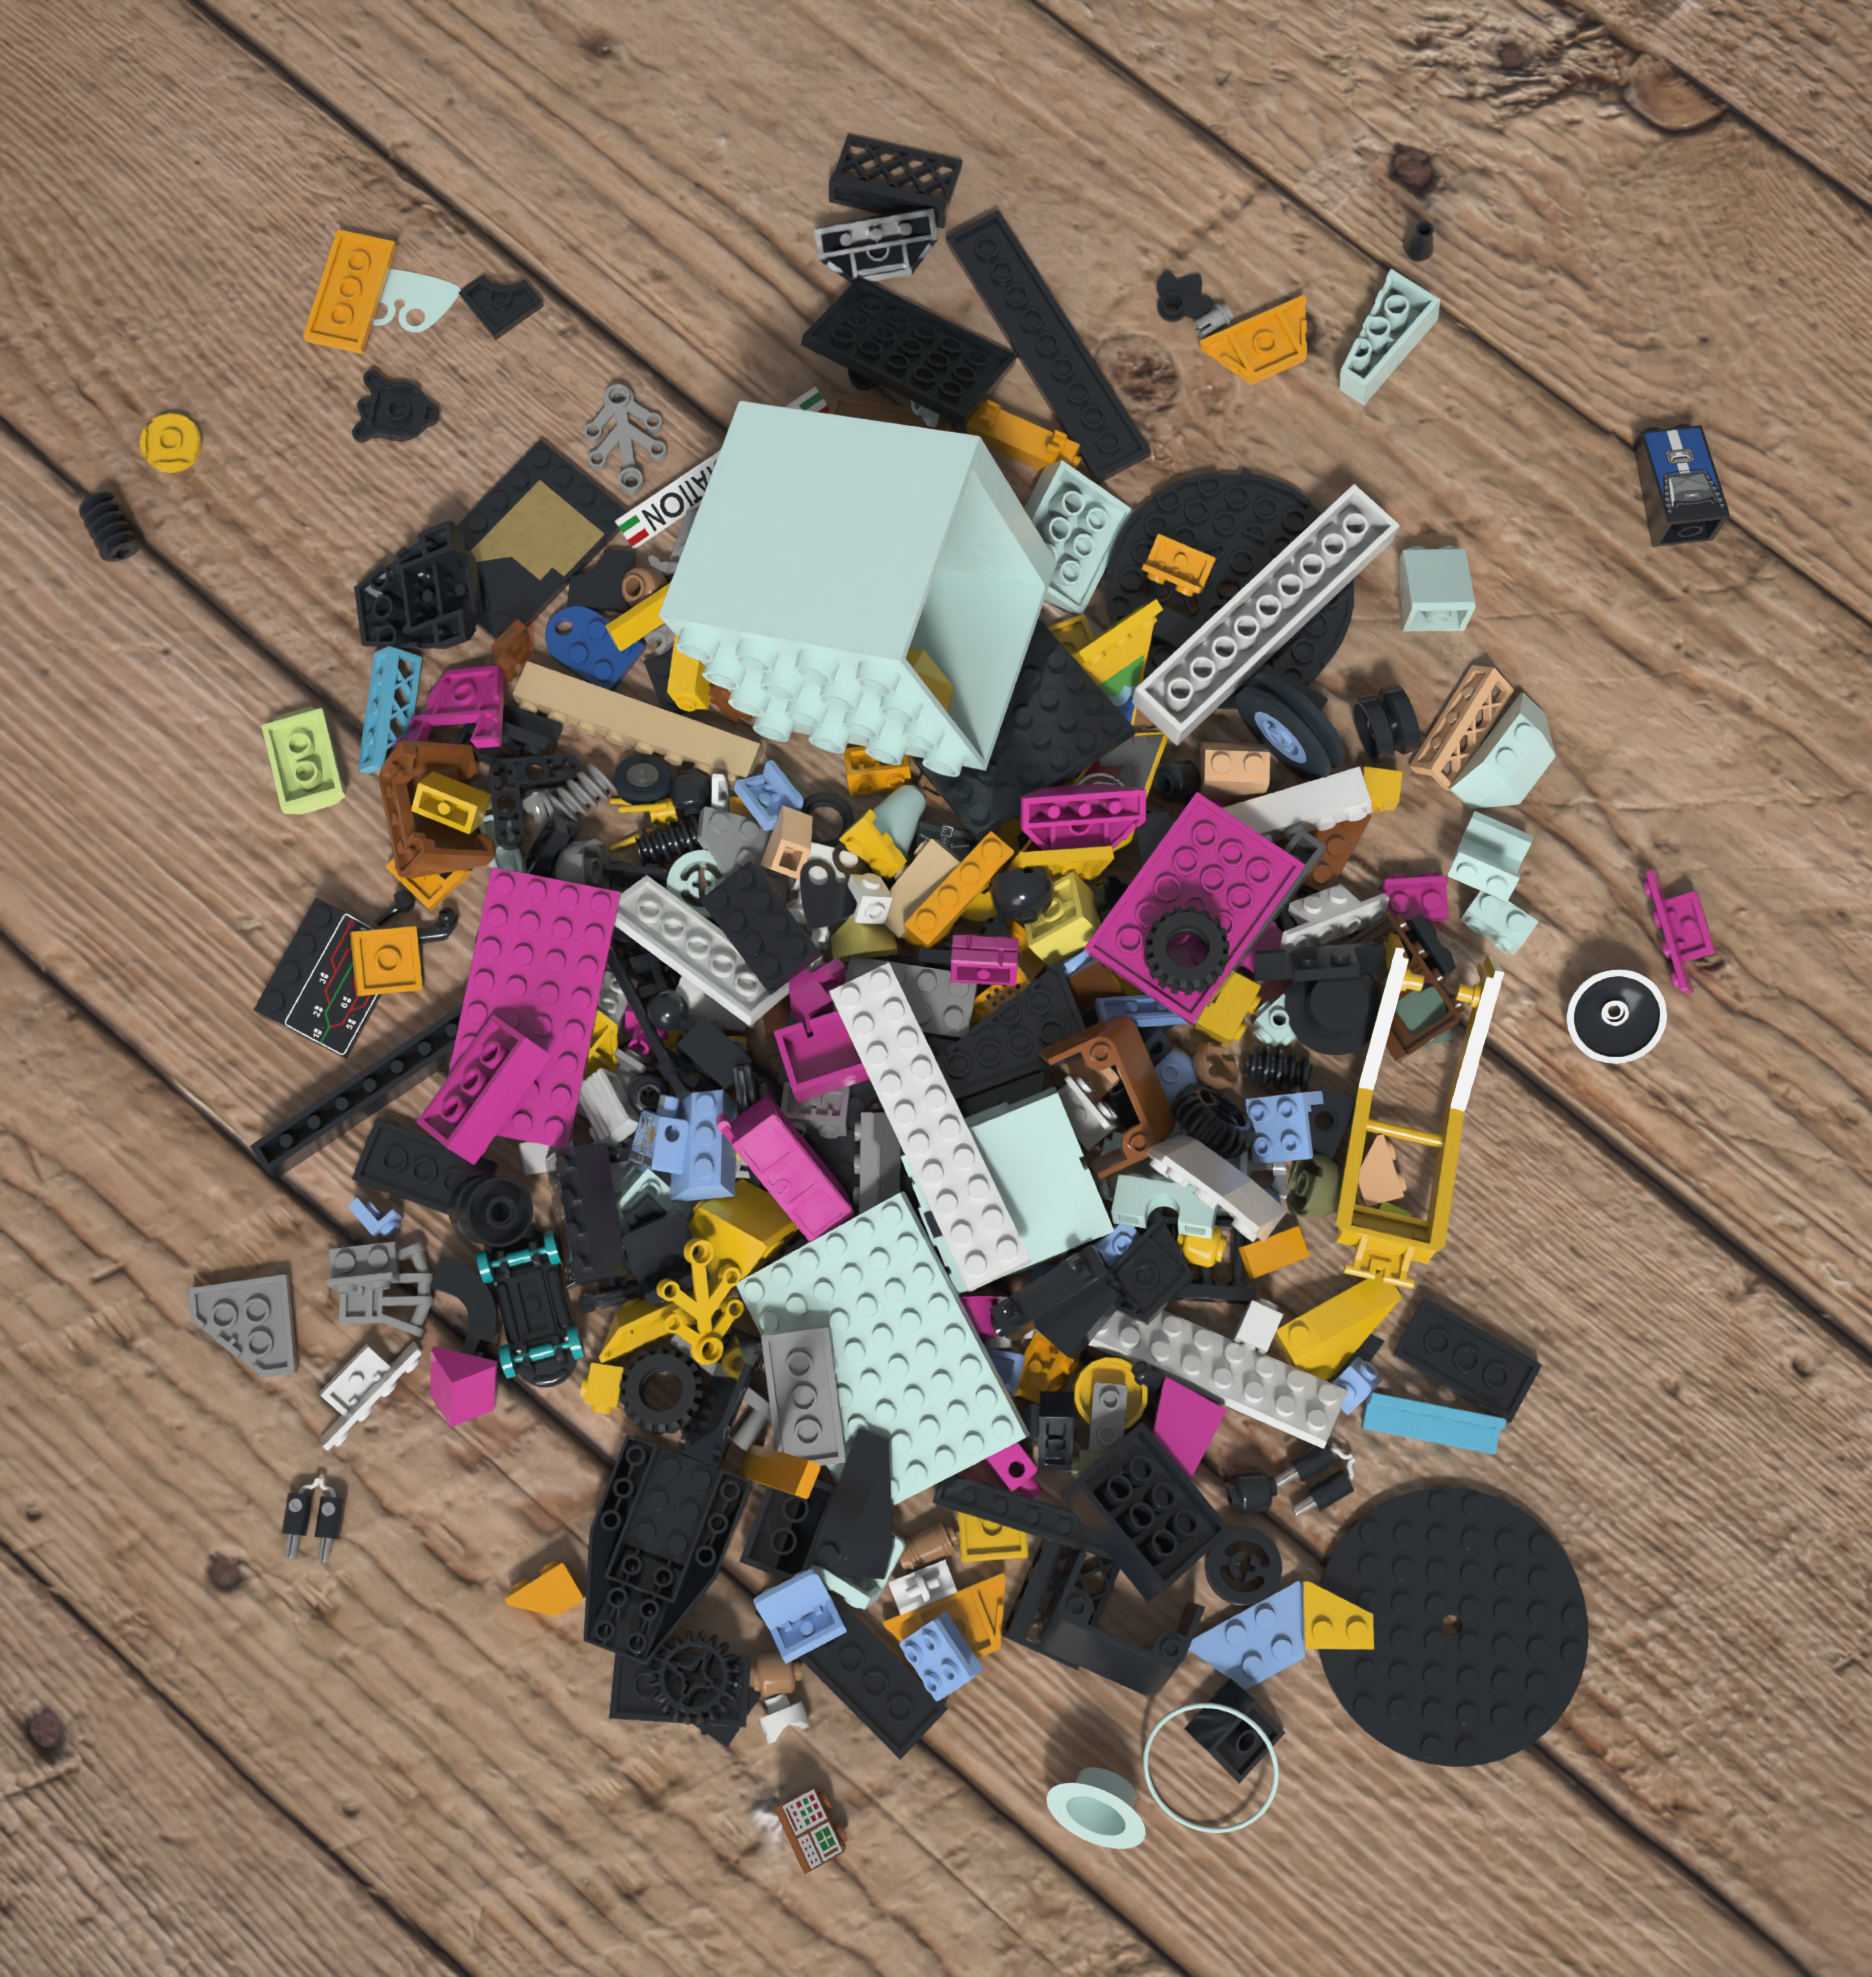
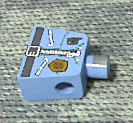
M660 1094L656 1112L642 1111L629 1156L630 1161L651 1170L682 1175L689 1122L676 1117L679 1103L677 1097Z

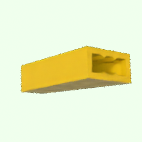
M675 634L667 693L682 710L708 709L711 701L708 693L711 687L709 686L710 682L703 677L705 665L699 660L684 655L676 648L679 637Z

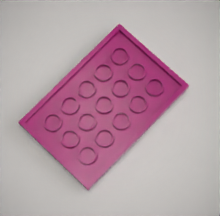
M1196 792L1087 943L1084 951L1184 1021L1193 1025L1303 871L1305 864ZM1182 906V910H1188L1189 906H1194L1197 912L1202 913L1203 909L1209 911V917L1212 919L1216 916L1221 921L1219 925L1221 929H1226L1228 934L1227 941L1230 944L1229 957L1222 976L1218 978L1212 987H1206V991L1202 993L1194 991L1192 995L1184 996V992L1178 991L1177 995L1170 993L1171 989L1168 987L1161 988L1158 985L1159 981L1156 978L1153 980L1149 975L1150 970L1149 967H1146L1144 954L1146 938L1155 920L1159 921L1161 915L1166 911L1172 913L1174 908ZM1179 935L1169 941L1167 954L1175 964L1189 968L1195 967L1205 960L1206 948L1194 936Z

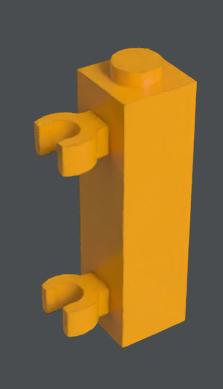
M990 400L987 403L983 402L966 425V433L980 436L988 449L1040 472H1043L1046 466L1061 460L1077 471L1082 461V457L1079 456L1080 444L1067 439V434L1055 430L1054 433L1001 410L999 404Z

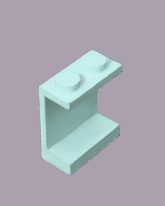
M1474 811L1462 835L1447 876L1508 902L1521 876L1518 872L1534 836Z

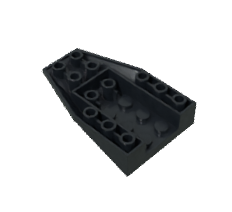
M627 1434L589 1532L583 1641L648 1665L653 1659L654 1654H657L662 1648L661 1645L667 1642L717 1579L755 1482Z

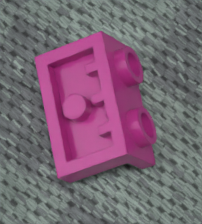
M1426 872L1420 874V877L1407 878L1406 874H1394L1388 876V879L1382 882L1380 895L1385 893L1389 897L1387 911H1391L1394 916L1400 913L1406 923L1421 913L1430 922L1448 920L1449 912L1446 886L1449 882L1448 876H1439L1438 872Z

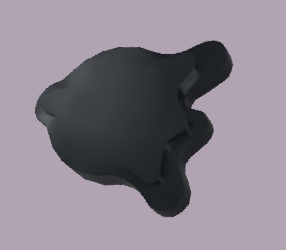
M369 370L364 374L363 381L371 392L372 397L361 399L357 402L361 420L352 430V435L356 442L365 443L374 438L404 442L419 436L428 427L434 426L439 422L440 412L438 408L428 401L417 386L402 381L390 382L375 370Z

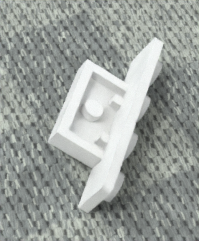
M1342 884L1293 901L1289 904L1288 913L1300 925L1283 932L1280 949L1316 947L1369 927L1386 916L1385 912L1387 911L1389 897L1383 893L1360 902Z
M412 1342L390 1365L366 1344L319 1392L320 1396L342 1414L320 1437L321 1444L326 1450H329L333 1445L337 1447L344 1442L350 1433L348 1429L357 1420L361 1422L366 1419L374 1408L372 1405L378 1398L389 1395L397 1385L396 1380L404 1372L409 1373L418 1365L421 1360L419 1356L422 1354L419 1345Z

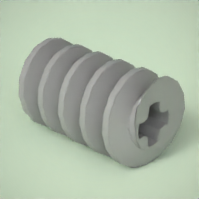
M590 763L586 766L588 776L581 771L577 772L576 775L579 783L568 779L566 781L568 791L560 786L556 788L558 799L551 794L547 795L554 807L555 813L576 824L578 823L576 812L587 816L589 815L586 808L587 804L596 809L598 808L597 796L607 801V789L617 793L616 787L603 770Z

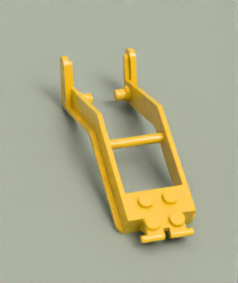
M1390 933L1386 943L1385 962L1389 973L1357 1088L1335 1222L1338 1226L1336 1243L1355 1247L1352 1259L1353 1265L1345 1263L1343 1273L1374 1280L1376 1270L1383 1271L1382 1282L1413 1289L1415 1280L1407 1278L1411 1260L1427 1264L1432 1256L1446 1245L1464 1113L1504 972L1496 957L1487 955L1484 963L1479 962L1477 966V973L1480 977L1479 985L1474 984L1471 987L1459 984L1457 987L1455 1000L1469 1003L1472 1011L1444 1107L1440 1135L1370 1119L1369 1113L1373 1089L1400 990L1406 991V989L1421 991L1424 982V975L1411 973V970L1406 968L1409 958L1399 935ZM1366 1131L1438 1148L1427 1221L1355 1204Z

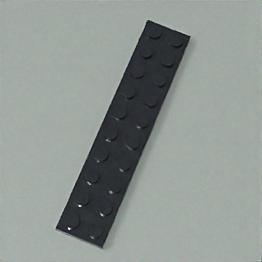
M997 210L947 236V246L1063 431L1068 435L1069 440L1080 444L1079 456L1082 457V461L1097 485L1150 457L1151 450L1000 212Z

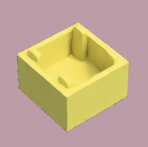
M1074 871L1054 882V897L1048 910L1039 915L1036 922L1024 924L1028 947L1048 967L1084 949L1101 925L1098 910L1094 903L1093 891Z

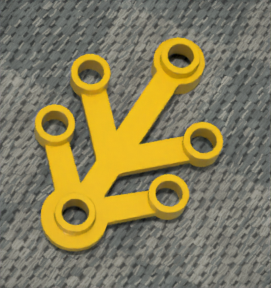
M696 1237L689 1240L684 1247V1257L691 1263L695 1301L682 1292L679 1285L670 1279L661 1280L656 1290L659 1297L666 1301H673L697 1319L698 1333L683 1324L682 1317L673 1311L665 1312L661 1316V1328L671 1334H677L691 1345V1355L696 1362L702 1365H710L721 1358L724 1350L721 1339L734 1320L743 1314L744 1305L740 1300L728 1297L723 1301L730 1289L739 1283L741 1273L731 1265L721 1267L718 1272L719 1282L709 1295L706 1265L713 1259L714 1248L710 1242ZM699 1245L698 1254L693 1256L694 1248ZM729 1271H732V1278L729 1281H726L727 1273ZM668 1285H672L670 1294L665 1295V1288ZM736 1303V1309L729 1313L730 1305ZM721 1304L723 1314L712 1328L711 1317ZM675 1317V1324L668 1328V1321ZM709 1342L707 1351L702 1352L703 1346Z

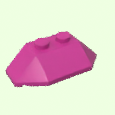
M1110 784L1040 788L1021 797V830L1042 851L1112 846V849H1114L1136 827L1141 826L1146 821V789Z

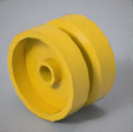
M1105 1357L1089 1362L1077 1373L1072 1384L1074 1409L1086 1425L1090 1426L1093 1386L1096 1382L1120 1384L1128 1387L1124 1429L1131 1427L1142 1416L1147 1405L1148 1389L1134 1381L1135 1376L1131 1372L1133 1364L1120 1358Z

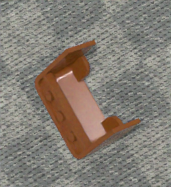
M1123 1015L1112 1016L1038 1050L1040 1057L1049 1065L1055 1064L1078 1052L1081 1053L1084 1062L1092 1069L1104 1070L1116 1065L1140 1123L1124 1132L1121 1138V1147L1087 1162L1089 1170L1099 1179L1147 1158V1150L1163 1142L1173 1131L1176 1122L1137 1026L1131 1019Z

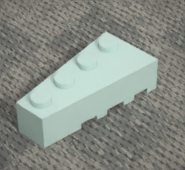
M1390 269L1386 282L1377 295L1370 315L1367 316L1359 337L1356 338L1340 370L1339 390L1364 406L1437 322L1440 299L1393 269Z

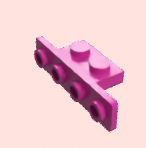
M1652 868L1645 871L1648 879L1643 880L1648 897L1654 898L1657 908L1652 910L1654 921L1658 928L1662 927L1665 939L1661 941L1663 951L1667 959H1672L1675 970L1670 971L1673 984L1676 989L1680 988L1687 995L1694 993L1685 962L1717 953L1699 893L1692 891L1666 900L1658 872Z

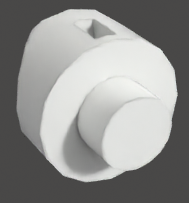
M785 1694L764 1701L769 1715L760 1718L759 1721L768 1744L776 1742L779 1734L788 1725L802 1729L811 1727L802 1701L790 1705Z

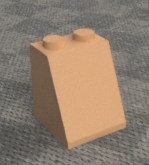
M1200 741L1199 772L1201 783L1199 793L1207 799L1222 801L1226 805H1234L1264 796L1270 783V751L1264 744Z

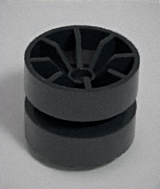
M475 1175L465 1179L455 1188L449 1201L448 1214L452 1227L463 1239L472 1243L504 1247L517 1242L528 1231L533 1218V1203L525 1187L514 1179L491 1175Z

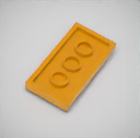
M337 229L303 334L306 342L364 354L397 249L395 241Z

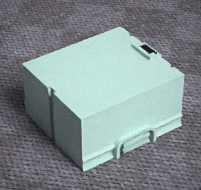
M1055 1086L1009 1105L1008 1101H1004L999 1105L964 1118L1032 1260L1031 1263L1006 1274L1007 1276L1018 1274L1066 1254L1072 1248L1114 1232L1086 1161L1080 1162L1079 1158L1084 1155ZM903 1151L901 1159L909 1178L912 1177V1186L920 1203L918 1210L933 1246L937 1245L945 1267L949 1268L948 1274L957 1294L969 1291Z

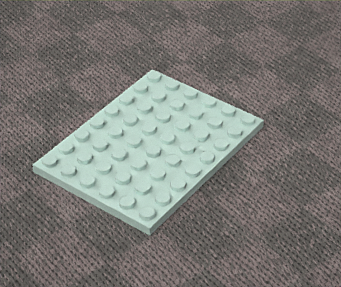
M900 1192L746 1277L736 1285L761 1335L829 1326L846 1460L859 1428L891 1439L893 1472L891 1503H894V1505L1030 1436L905 1192ZM845 1463L827 1465L836 1485Z

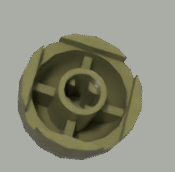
M1313 1152L1311 1159L1296 1161L1287 1185V1190L1294 1189L1292 1201L1287 1200V1207L1290 1213L1304 1218L1318 1219L1330 1215L1338 1207L1343 1173L1340 1166L1334 1160Z

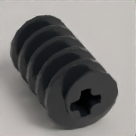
M99 492L89 496L81 503L79 515L84 520V525L89 530V535L94 540V545L99 550L98 554L102 560L117 562L128 559L135 555L140 547L137 542H133L134 535L132 532H129V525L127 522H124L123 513L118 511L119 504L112 501L115 496L109 492Z
M690 815L689 825H686L682 818H678L677 828L675 829L669 821H666L665 831L663 832L657 824H654L651 835L642 827L640 838L635 836L642 865L648 864L650 858L653 859L655 864L660 865L663 854L669 862H672L674 851L682 857L686 854V848H689L691 852L698 850L700 845L697 841L699 825L696 817Z
M1253 1042L1247 1052L1241 1079L1248 1073L1250 1084H1254L1258 1076H1260L1263 1087H1266L1272 1079L1274 1080L1275 1090H1279L1283 1083H1287L1288 1093L1291 1094L1296 1086H1300V1093H1304L1308 1088L1313 1063L1311 1066L1309 1065L1307 1055H1303L1299 1062H1297L1296 1054L1292 1051L1284 1059L1283 1050L1280 1048L1271 1056L1270 1046L1268 1045L1264 1046L1262 1051L1258 1053V1045L1256 1042Z

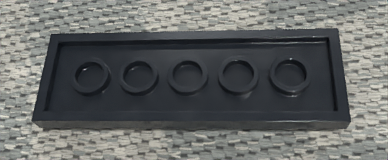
M827 1590L847 1632L799 1658L901 1760L948 1708L940 1700L936 1701L931 1693L927 1691L924 1684L830 1590ZM757 1610L755 1614L765 1623Z

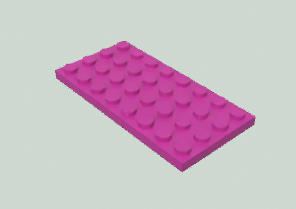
M495 867L491 868L448 1077L493 1014L552 1055L544 1070L534 1080L527 1090L525 1097L519 1101L496 1136L563 1149L570 1147L621 892Z

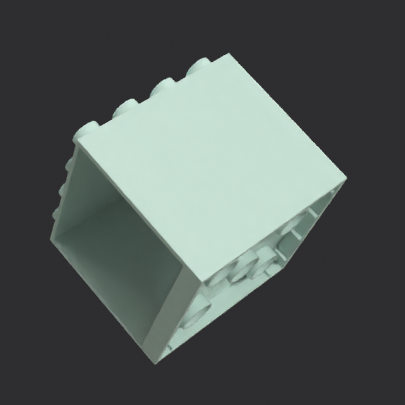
M739 401L658 616L679 637L676 648L684 655L699 660L705 665L703 677L717 686L726 688L731 693L728 703L738 711L752 715L755 718L753 730L761 736L778 742H788L792 732L809 735L808 740L810 743L832 753H844L847 743L866 746L865 752L867 755L891 765H900L904 754L924 758L923 765L928 769L945 776L957 777L960 775L962 766L985 771L987 769L1057 562L980 436ZM909 649H924L954 687L949 714L906 660Z

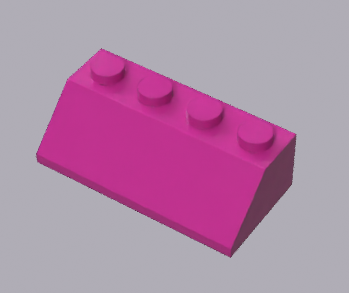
M493 1014L416 1123L446 1148L475 1165L480 1156L485 1153L497 1132L505 1125L507 1118L519 1101L525 1097L527 1090L534 1080L544 1070L552 1055Z

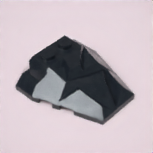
M448 520L423 530L417 535L419 539L417 543L409 549L402 547L396 552L398 558L389 566L380 565L354 587L362 646L447 649L471 640L476 632V625L484 618L477 563L473 553L465 550L464 539L454 522Z

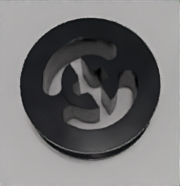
M1249 1528L1230 1530L1208 1551L1205 1559L1206 1578L1211 1589L1222 1600L1234 1605H1252L1266 1599L1278 1586L1282 1574L1281 1556L1275 1544L1265 1534ZM1246 1542L1257 1547L1264 1555L1266 1567H1261L1257 1556L1253 1553L1249 1554L1247 1565L1252 1567V1569L1244 1573L1241 1583H1247L1256 1577L1260 1578L1261 1585L1256 1590L1239 1592L1224 1582L1220 1573V1567H1225L1229 1577L1234 1581L1237 1580L1240 1569L1235 1567V1562L1242 1561L1245 1551H1239L1231 1557L1227 1556L1225 1549L1230 1544Z

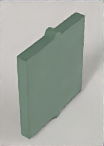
M1435 987L1428 988L1421 993L1417 991L1411 992L1399 1000L1395 1011L1413 1035L1419 1034L1447 1015L1445 1003ZM1451 1029L1423 1046V1048L1428 1049L1433 1044L1453 1041Z

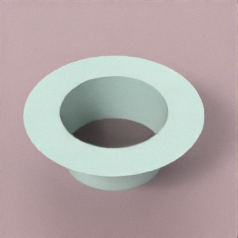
M1095 1767L1085 1768L1079 1772L1075 1783L1057 1785L1047 1794V1805L1055 1819L1067 1830L1086 1841L1104 1847L1124 1849L1137 1846L1145 1837V1826L1139 1815L1133 1810L1137 1799L1136 1791L1127 1780L1114 1772Z

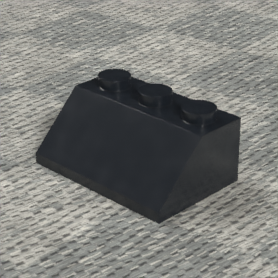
M816 1480L809 1498L804 1499L768 1486L739 1562L786 1580L791 1579L798 1572L809 1570L818 1535L836 1487Z

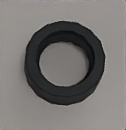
M828 792L812 794L804 799L801 812L809 815L813 810L820 807L834 808L843 818V828L838 837L833 840L822 842L812 837L811 842L835 848L839 843H842L839 840L842 834L854 823L852 809L837 794Z

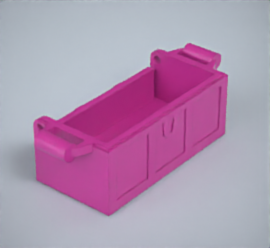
M770 1095L763 1097L731 1122L725 1113H720L716 1116L715 1121L718 1131L726 1135L735 1151L809 1242L830 1232L854 1215L847 1191Z

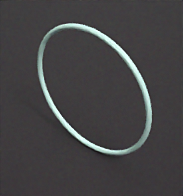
M1194 1703L1177 1708L1164 1716L1156 1724L1147 1739L1144 1749L1143 1770L1152 1796L1169 1816L1192 1829L1211 1833H1223L1241 1829L1257 1820L1267 1810L1275 1796L1279 1780V1766L1275 1750L1265 1732L1251 1718L1231 1707L1215 1703ZM1197 1708L1219 1709L1240 1717L1259 1733L1269 1749L1273 1762L1274 1777L1269 1797L1256 1814L1236 1825L1206 1827L1183 1819L1164 1804L1152 1784L1148 1769V1756L1156 1733L1162 1725L1175 1715Z

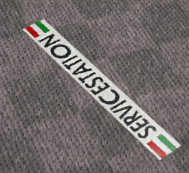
M816 386L785 406V408L826 414L830 410ZM720 451L615 521L633 549H636L685 516L687 509L694 510L700 506Z

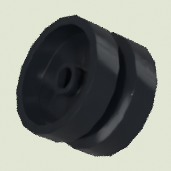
M1393 684L1380 689L1377 698L1373 694L1368 693L1353 699L1352 716L1362 747L1373 763L1379 764L1392 759L1395 750L1399 754L1404 755L1420 748L1421 735L1416 714L1410 699L1399 684Z

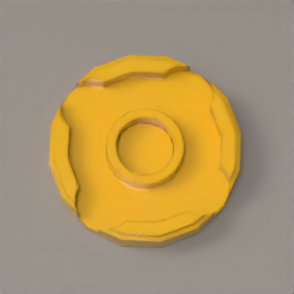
M166 413L158 415L152 419L153 422L148 427H144L139 441L141 453L150 466L160 472L176 473L184 471L193 465L201 454L203 445L201 433L196 425L182 414Z

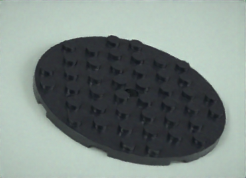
M1219 472L1206 473L1189 477L1167 486L1154 494L1151 500L1132 514L1115 541L1109 558L1105 584L1106 607L1111 626L1140 606L1157 599L1163 609L1167 606L1198 625L1203 626L1235 596H1225L1221 590L1224 584H1234L1239 592L1307 529L1321 513L1310 504L1311 501L1295 489L1279 481L1250 473L1241 472L1240 475L1219 474ZM1158 534L1216 557L1202 593L1194 592L1191 597L1176 591L1177 584L1165 580L1164 584H1160L1146 578L1148 572L1142 570V566L1146 563ZM1354 579L1265 663L1305 686L1313 681L1329 665L1345 638L1354 608ZM1159 612L1158 614H1156V618L1159 617V615L1161 614V612ZM1151 636L1144 676L1146 678L1149 677L1176 650ZM1238 687L1217 709H1237L1235 700L1242 688Z
M1461 1488L1423 1489L1403 1494L1372 1509L1345 1533L1334 1548L1333 1554L1321 1576L1319 1587L1373 1614L1374 1649H1317V1653L1328 1684L1336 1699L1350 1718L1373 1739L1394 1752L1417 1761L1447 1767H1469L1499 1761L1520 1752L1537 1741L1559 1720L1570 1704L1584 1671L1589 1637L1588 1616L1582 1589L1571 1563L1553 1537L1532 1517L1502 1499L1475 1490ZM1449 1615L1456 1617L1461 1625L1458 1633L1453 1636L1447 1635L1442 1629V1621Z

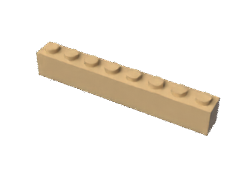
M529 661L526 662L513 692V696L519 705L518 707L533 714L539 712L548 715L547 718L562 725H565L566 722L576 725L579 731L588 735H594V733L604 735L606 740L616 745L622 746L623 743L635 746L634 749L644 755H652L654 753L663 756L666 762L675 766H681L682 764L691 766L693 770H700L702 775L710 777L713 773L724 774L727 784L735 786L736 780L753 777L763 754L760 743Z

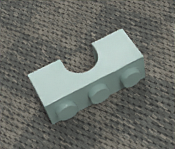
M1128 1173L1127 1175H1118L1111 1213L1113 1223L1146 1228L1149 1214L1157 1207L1168 1206L1179 1214V1234L1212 1239L1218 1204L1212 1209L1193 1194L1196 1190L1195 1187L1188 1185L1185 1189L1171 1178H1162L1159 1181L1147 1179L1146 1176L1139 1173Z

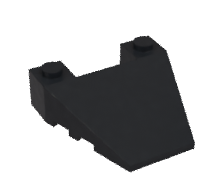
M734 1327L730 1334L725 1333L721 1339L724 1348L723 1354L719 1359L692 1426H685L678 1443L683 1446L682 1454L718 1469L721 1468L731 1444L732 1437L729 1433L754 1374L759 1376L764 1364L761 1338Z

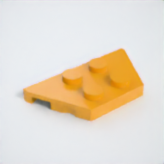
M1301 295L1200 340L1199 348L1250 385L1305 362L1307 357L1306 296Z
M1001 1573L932 1603L883 1622V1625L902 1642L946 1611L977 1659L1000 1649L1005 1574Z

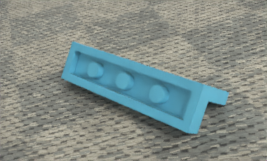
M391 646L374 653L357 771L370 774L380 770L385 762L386 750L391 746L393 747L398 737L404 739L411 729L408 723L415 713L422 662L421 656ZM399 659L411 663L410 675L405 679L398 669ZM399 687H401L407 697L406 705L401 708L394 699V692ZM394 717H397L402 725V734L397 738L390 729V721Z
M1371 1393L1366 1397L1361 1429L1495 1455L1499 1431L1505 1429L1506 1419Z

